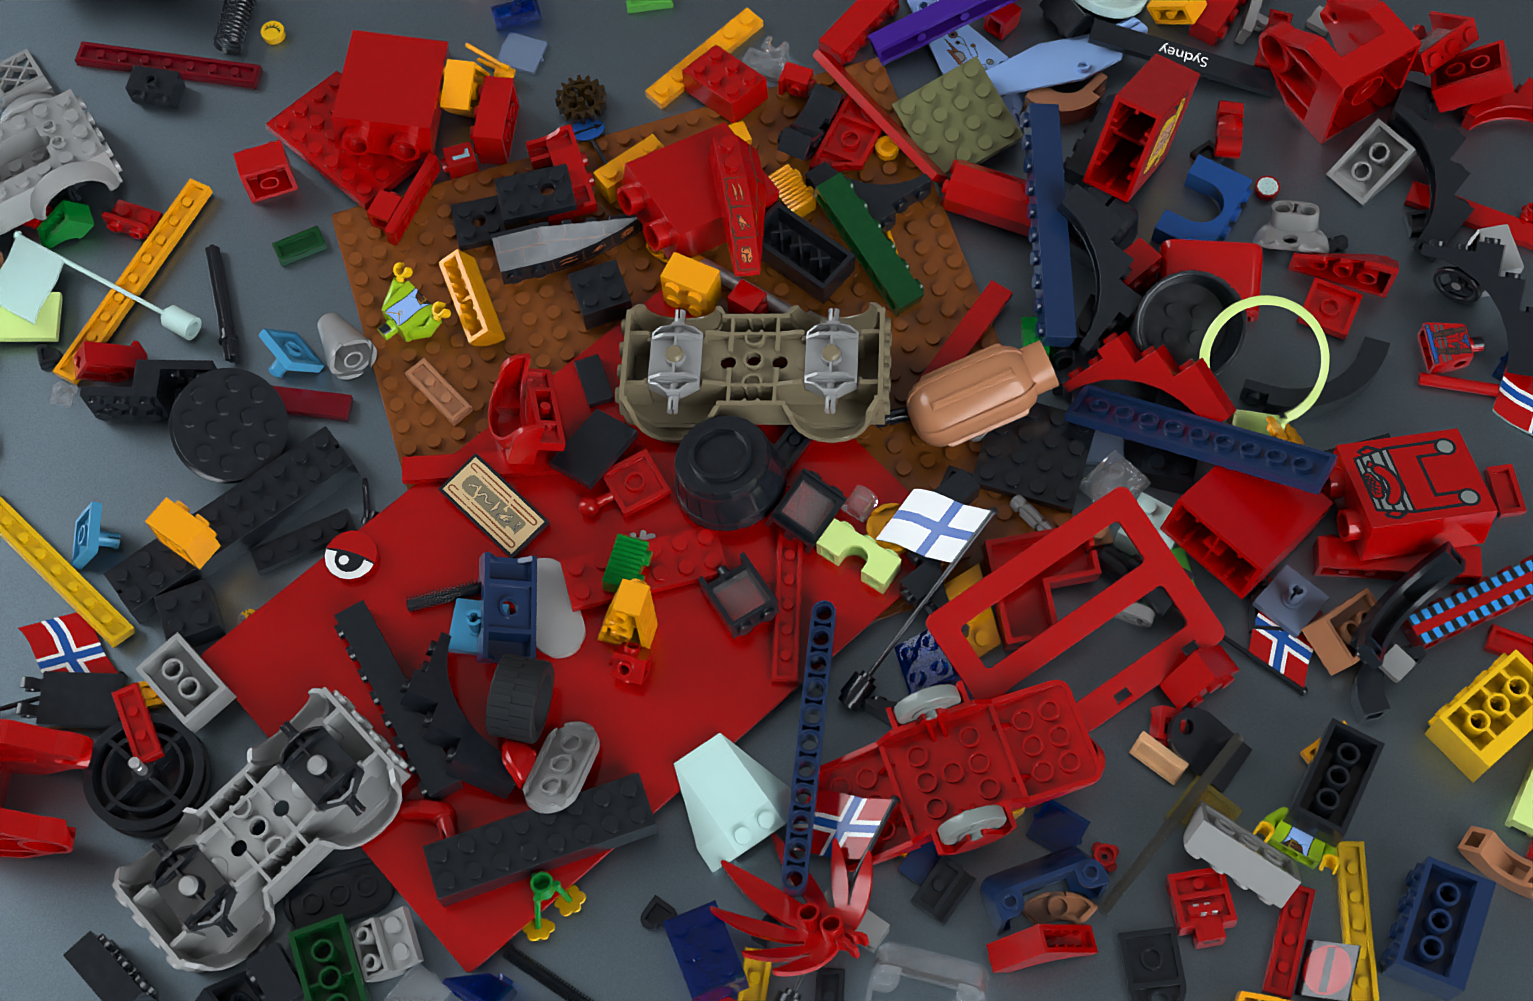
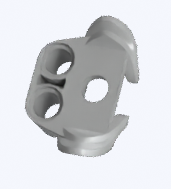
M1289 200L1274 202L1271 205L1270 222L1267 225L1264 224L1255 233L1252 243L1268 249L1304 253H1329L1328 239L1324 232L1319 229L1318 225L1320 209L1318 205L1309 202ZM1292 238L1297 240V242L1286 243L1284 240Z

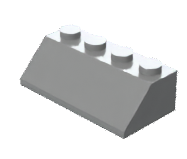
M1202 800L1199 801L1183 835L1185 850L1196 859L1201 857L1209 862L1210 867L1217 873L1222 875L1226 873L1234 878V882L1239 887L1245 890L1250 888L1256 892L1257 896L1268 905L1275 904L1282 908L1301 883L1296 860L1271 844L1263 842V839L1253 835L1252 832Z

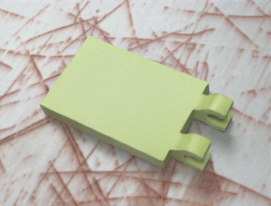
M51 292L40 308L35 325L0 306V342H59L63 295L60 292Z

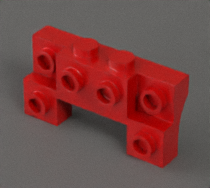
M571 124L559 127L544 137L525 142L533 170L549 165L567 164L577 210L548 216L551 226L561 225L562 220H571L573 224L575 223V217L598 211L591 188L595 186L591 171L586 172L585 167L588 166L585 152L580 153Z

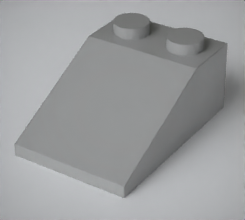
M1378 118L1326 175L1364 206L1398 177L1418 154L1413 146Z

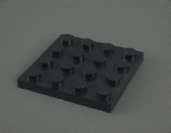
M1036 402L1029 410L1028 415L987 432L972 478L979 484L980 489L1013 498L1021 495L1027 502L1072 514L1095 429L1064 421L1066 410Z

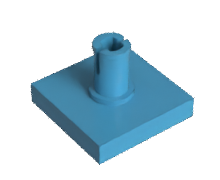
M263 328L258 335L277 358L268 368V371L274 377L282 378L287 370L320 373L325 366L297 332Z
M91 502L75 521L71 564L75 569L82 570L96 555L98 546L118 549L120 540L118 539L120 538V533L100 530L102 503Z
M457 598L449 633L452 637L448 652L477 655L478 635L481 633V601ZM503 604V610L510 614V605Z

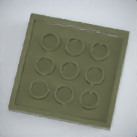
M977 56L892 104L894 111L910 138L948 176L947 179L949 180L952 175L950 169L954 159L959 161L962 159L979 165L1021 141L1023 138V133ZM937 183V185H938L939 187L944 184V183Z

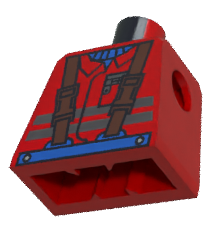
M1426 322L1423 323L1417 334L1426 370L1430 374L1441 375L1465 368L1474 357V352L1484 350L1482 336L1469 337L1464 324Z

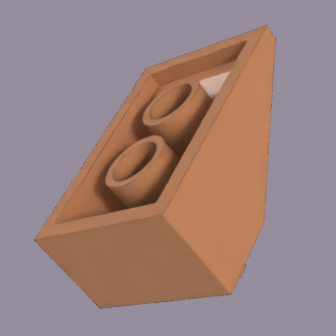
M1368 587L1301 629L1331 676L1360 660L1350 641L1362 619L1377 602Z

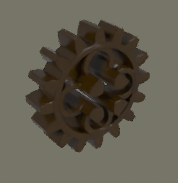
M577 75V80L574 81L572 78H568L569 84L561 83L562 90H556L557 98H555L559 114L564 115V120L567 121L572 118L573 124H576L578 120L585 124L586 119L594 122L595 115L602 116V110L607 108L606 101L608 100L604 85H599L598 79L591 82L590 76L587 75L585 80H583L580 75Z

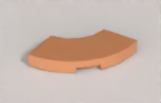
M1048 891L1026 900L1021 913L1034 925L1055 921L1067 922L1072 925H1083L1099 906L1088 898L1073 892Z

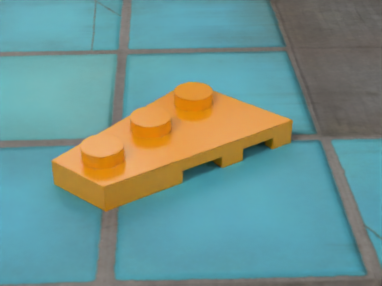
M979 563L944 584L949 601L983 579ZM991 607L967 622L970 630L966 639L979 658L1001 645Z

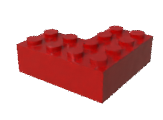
M1056 528L984 541L982 554L987 575ZM1093 537L994 604L1004 651L1020 648L1058 622L1051 589L1097 581L1102 572L1097 551H1091L1095 546Z

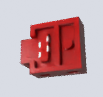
M1212 868L1167 874L1165 887L1178 936L1191 934L1195 949L1224 945L1227 938L1225 929L1235 927L1238 920L1225 873L1222 875Z

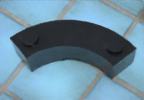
M816 83L815 87L810 89L807 96L808 102L799 117L790 126H786L785 130L780 132L777 138V144H779L777 150L803 161L811 158L814 155L812 150L815 147L819 148L828 131V126L832 124L847 95Z

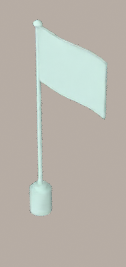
M21 231L14 232L13 237L15 241L8 258L0 269V306L34 325L36 324L40 308L56 285L65 263L161 314V325L187 340H192L200 331L202 322L199 317L176 305H171L162 310L23 236Z

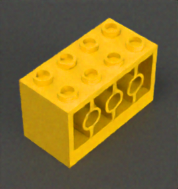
M1515 650L1509 656L1503 653L1492 663L1491 667L1481 672L1468 687H1464L1449 704L1446 703L1427 722L1431 727L1425 732V735L1473 783L1533 730V665L1518 650Z

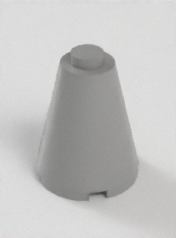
M327 313L319 319L317 327L328 368L332 374H335L340 379H353L362 375L365 367L368 365L371 367L374 364L377 350L370 339L337 313Z

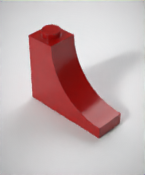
M1037 924L986 944L993 973H1009L1049 961L1091 956L1098 953L1091 925Z

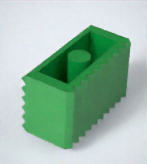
M617 534L602 579L603 590L616 594L622 579L630 581L631 579H640L644 581L645 575H642L644 566L649 567L653 551H649V541Z

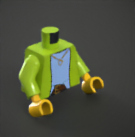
M401 262L396 263L393 267V272L397 277L393 278L381 309L387 322L377 330L386 341L396 333L406 342H410L413 339L431 337L442 323L441 318H449L451 311L445 309L446 303L440 301L432 305L409 281L405 282L404 278L411 277L413 271L410 267H406L402 273L404 263Z
M1281 807L1268 814L1253 831V835H1256V833L1264 835L1265 840L1263 842L1271 844L1292 859L1313 870L1319 863L1318 869L1320 871H1323L1324 867H1329L1332 870V875H1335L1340 860L1336 857V848L1283 822L1288 810L1287 807Z

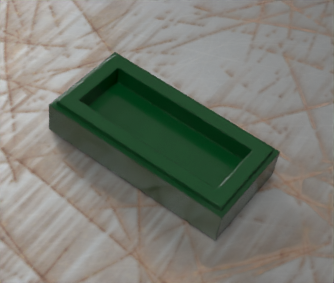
M318 225L272 243L282 267L327 249Z

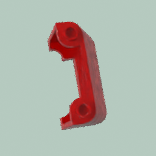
M1170 239L1161 244L1159 254L1162 256L1159 266L1161 269L1156 276L1157 282L1173 273L1199 270L1212 273L1224 279L1231 285V288L1236 290L1242 300L1260 296L1263 260L1262 247L1255 243ZM1259 305L1246 309L1247 323L1257 321Z

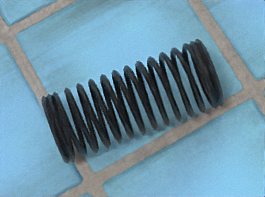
M236 0L224 1L213 39V44L219 51L230 55L240 54L243 51L256 0H241L248 4ZM233 3L241 4L247 8L239 7ZM233 8H238V9H241V10H243V11H245V12H240V11L235 10V9H233ZM232 12L240 13V14H242V15H244V16H239V15L233 14ZM230 16H234V17L240 18V19H242V20H237V19H234V18H232V17H230ZM230 21H235V22H238V23H240V24H242V25L235 24V23H232V22H230ZM229 25L236 26V27H238V28H240V29H236V28L230 27ZM227 29L234 30V31H236V32H238V33L231 32V31H229V30H227ZM219 38H222L223 40L233 44H239L240 46H231L225 44ZM217 40H218L220 43H222L223 45L228 46V47H230V48H241V49H240V50H237V51H233V50L226 49V48L220 46V45L217 43Z

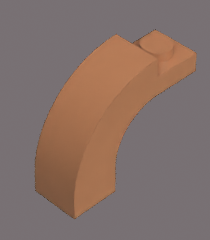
M1099 72L1083 89L1074 93H1060L1050 87L1030 90L1024 97L1023 110H1026L1029 103L1059 104L1060 125L1078 123L1094 114L1100 99L1107 91L1106 83L1108 76Z
M1470 826L1457 847L1462 855L1476 869L1501 886L1533 899V862L1509 849L1494 831Z

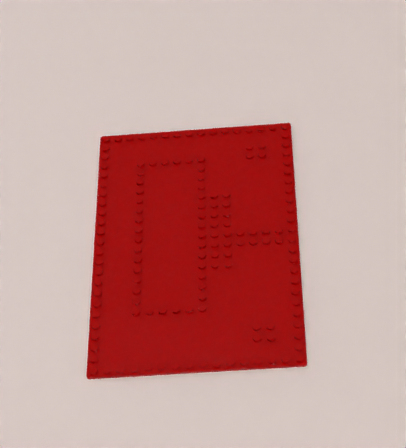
M662 290L644 303L649 311L675 318V310L679 309L680 312V309H682L668 305L664 301ZM685 310V318H697ZM622 321L552 376L565 443L596 409L626 424L624 415H620L619 403H616L615 389L620 387L617 367L618 364H622L619 345L620 342H624V335H622L621 329ZM598 354L614 401L590 408L574 361ZM731 357L725 358L721 362V366L724 369L733 368L736 364L735 359ZM757 357L750 358L747 364L755 366L760 363L761 359ZM773 361L774 367H779V369H782L775 361ZM628 425L638 431V437L613 465L646 449L670 488L671 494L626 518L623 516L615 500L599 507L598 513L593 517H585L579 512L578 505L581 499L588 496L596 498L609 491L602 478L591 490L563 474L503 478L550 522V525L516 558L537 556V559L551 558L560 562L562 559L613 548L618 533L630 536L634 532L636 533V538L640 537V532L645 530L646 535L654 533L656 537L703 527V525L700 526L693 522L682 511L678 503L675 490L676 472L674 461L680 443L663 442L643 433L636 425ZM756 425L765 433L767 439L773 445L789 427V425ZM487 427L454 454L502 451V447L492 435L489 427ZM855 439L837 443L813 440L786 476L787 482H795L805 468L808 471L816 472L820 475L822 481L829 486L839 488L847 500L834 518L840 522H848L862 536L867 535V521L874 509L889 503H896L901 506L910 495V492ZM445 482L415 484L357 530L372 538L379 553L377 567L370 576L363 577L353 583L340 581L327 568L324 556L202 653V659L237 696L236 700L268 738L279 732L280 726H285L283 724L285 721H291L307 703L310 697L308 692L312 688L323 689L326 687L332 692L338 690L343 696H346L356 706L355 710L374 726L372 729L378 735L383 736L391 745L390 749L395 754H399L404 760L409 759L405 750L400 752L393 737L397 736L394 728L388 729L381 715L385 711L382 705L376 707L369 694L373 690L370 682L364 684L357 671L362 668L358 660L353 662L346 650L350 644L346 638L341 640L334 627L338 624L334 615L364 600L405 677L411 678L415 669L419 670L424 660L428 662L430 656L425 654L431 640L437 641L441 632L448 635L450 633L456 600L454 598V602L451 600L450 603L449 601L448 603H441V605L438 603L434 607H429L428 605V608L425 606V609H418V611L415 609L414 612L413 610L410 612L407 608L406 597L410 600L409 596L413 599V595L415 598L416 595L420 597L419 594L423 596V593L426 596V592L429 595V591L433 594L432 590L436 593V589L438 592L439 589L442 591V588L446 591L445 587L449 590V586L452 589V585L455 588V585L459 587V584L462 586V583L465 586V582L468 584V581L471 584L472 580L474 583L475 580L478 582L479 557L484 552H491L496 557L509 558L438 490ZM807 486L805 528L815 534L834 505ZM772 512L761 521L759 520L749 527L733 531H717L729 571L741 565L739 554L744 552L775 596L778 525L772 522L770 527L765 525ZM815 544L809 554L804 552L799 685L771 684L774 618L753 627L752 631L744 636L739 635L733 639L706 596L701 592L699 582L651 593L658 626L650 647L653 650L649 675L642 685L624 683L618 678L610 676L612 666L609 665L610 654L613 649L617 650L619 646L599 641L597 638L611 603L580 610L586 628V636L576 653L566 658L556 659L545 655L536 648V659L549 661L554 667V687L543 732L537 742L526 744L535 749L537 754H539L547 736L554 729L558 728L559 730L565 727L564 724L574 721L590 724L598 735L600 749L580 792L639 772L652 814H654L681 790L674 767L675 762L719 733L732 743H735L803 684L811 612L815 603L826 600L831 602L836 608V627L832 655L834 657L901 598L899 594L900 581L919 566L915 567L911 564L906 556V552L898 554L901 559V570L884 594L861 581V570L866 564L862 557L850 555L837 566L817 553V544ZM748 577L716 594V597L733 621L765 603ZM717 578L706 580V582L709 584ZM477 593V596L474 594L473 597L472 595L471 597L467 596V598L464 596V599L481 601V593L480 595ZM504 601L503 604L510 605V614H514V604L510 601ZM821 613L817 617L821 620H827L831 616L827 613ZM818 638L814 642L817 645H825L828 641L824 638ZM448 652L447 669L449 682L459 708L473 728L488 743L502 752L501 747L508 739L489 735L485 721L490 685L498 664L477 663V655ZM817 663L811 668L818 671L823 664ZM405 768L411 777L401 785L402 802L413 799H431L430 796L424 798L417 785V783L421 782L418 773L412 775L409 768ZM461 781L464 788L440 800L449 803L455 809L456 814L453 819L459 834L531 809L526 802L523 789L518 790L517 785L508 798L504 799ZM399 809L393 821L384 831L360 847L467 973H472L535 918L534 895L530 884L532 877L443 907L437 899L423 846L442 840L437 824L422 819H405L400 815ZM613 849L546 871V873L551 875L553 881H560L561 887L566 891ZM557 891L554 892L550 899L542 900L541 912L561 896Z

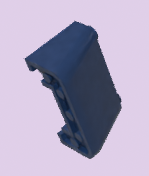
M1067 847L986 877L981 884L980 894L996 935L1010 931V920L1020 915L1024 909V895L1065 881L1069 892H1080L1091 901L1101 898L1110 883L1104 867L1080 848Z

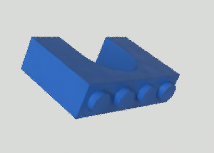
M1198 155L1188 171L1184 186L1212 199L1217 205L1220 215L1208 222H1193L1165 209L1154 227L1151 240L1160 245L1170 239L1219 241L1221 239L1224 241L1231 229L1228 225L1231 221L1236 222L1242 209L1239 208L1241 203L1246 204L1253 192L1249 189L1252 179L1202 155Z

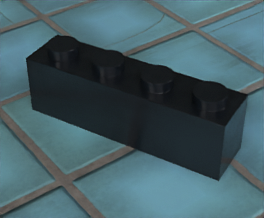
M1116 94L1108 95L1104 103L1097 105L1094 112V120L1087 122L1083 131L1085 135L1082 139L1078 138L1075 142L1072 157L1067 156L1063 163L1065 182L1073 186L1077 183L1082 188L1088 185L1083 182V178Z

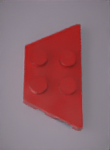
M847 94L811 160L809 171L825 161L836 171H862L874 150L875 144L882 134V129L854 102L849 94Z

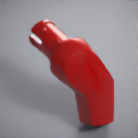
M413 799L401 802L400 815L403 818L428 820L437 824L441 839L459 834L453 819L456 811L449 803L431 799Z

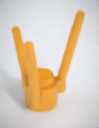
M469 43L465 44V47L486 59L478 57L477 61L494 69L493 76L514 79L516 69L500 62Z

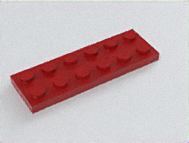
M703 526L645 540L649 541V551H653L649 567L644 566L642 575H645L644 582L650 586L651 593L699 582L698 578L701 576L705 580L718 578L717 570L723 565L727 566L717 530H711ZM613 548L560 560L572 612L612 602L615 593L603 590L602 579Z

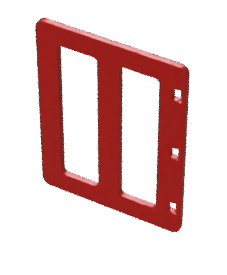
M1122 486L1113 489L941 606L926 619L928 631L974 699H992L1005 695L1008 689L1156 587H1163L1185 619V627L1076 702L1088 733L1160 684L1194 652L1216 645L1225 635L1223 626L1128 488ZM1112 523H1119L1142 556V564L991 668H986L961 631L962 626ZM1194 641L1199 648L1185 656L1181 648ZM1126 688L1131 695L1117 704L1113 696Z

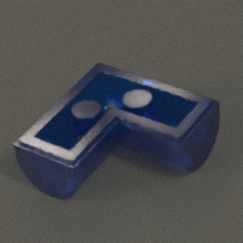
M513 0L512 2L491 7L497 31L542 19L537 0Z

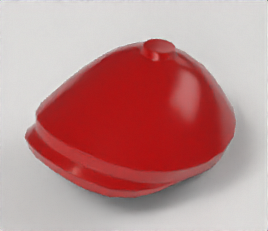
M508 739L501 747L502 761L514 779L518 790H522L538 754L528 744Z

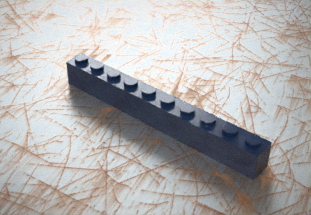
M1029 103L1025 112L1021 113L1020 126L1024 127L1022 149L1026 151V158L1024 159L1023 169L1024 173H1027L1028 179L1025 184V194L1029 196L1027 218L1031 221L1028 239L1029 242H1032L1033 248L1030 254V264L1034 266L1032 288L1036 290L1033 309L1034 313H1037L1038 318L1035 325V335L1039 337L1043 346L1070 347L1077 338L1068 220L1057 210L1060 203L1066 197L1059 104Z

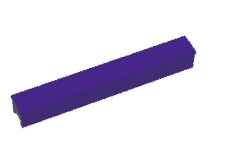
M939 0L867 36L873 52L876 53L883 66L1017 0Z

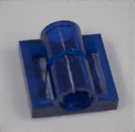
M928 629L894 647L910 695L928 687L952 684L951 679L959 676Z

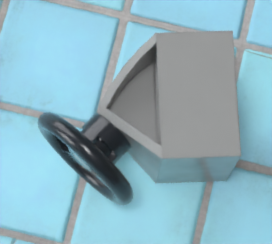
M1508 224L1478 229L1467 243V245H1472V251H1476L1477 242H1484L1485 237L1501 239L1500 244L1506 245L1500 276H1505L1506 272L1521 274L1524 269ZM1444 266L1438 268L1433 274V283L1437 290L1455 302L1473 303L1480 297L1490 296L1477 280L1457 266ZM1443 274H1449L1451 279L1449 283H1442L1441 276ZM1452 291H1461L1469 296L1458 295L1456 293H1453Z

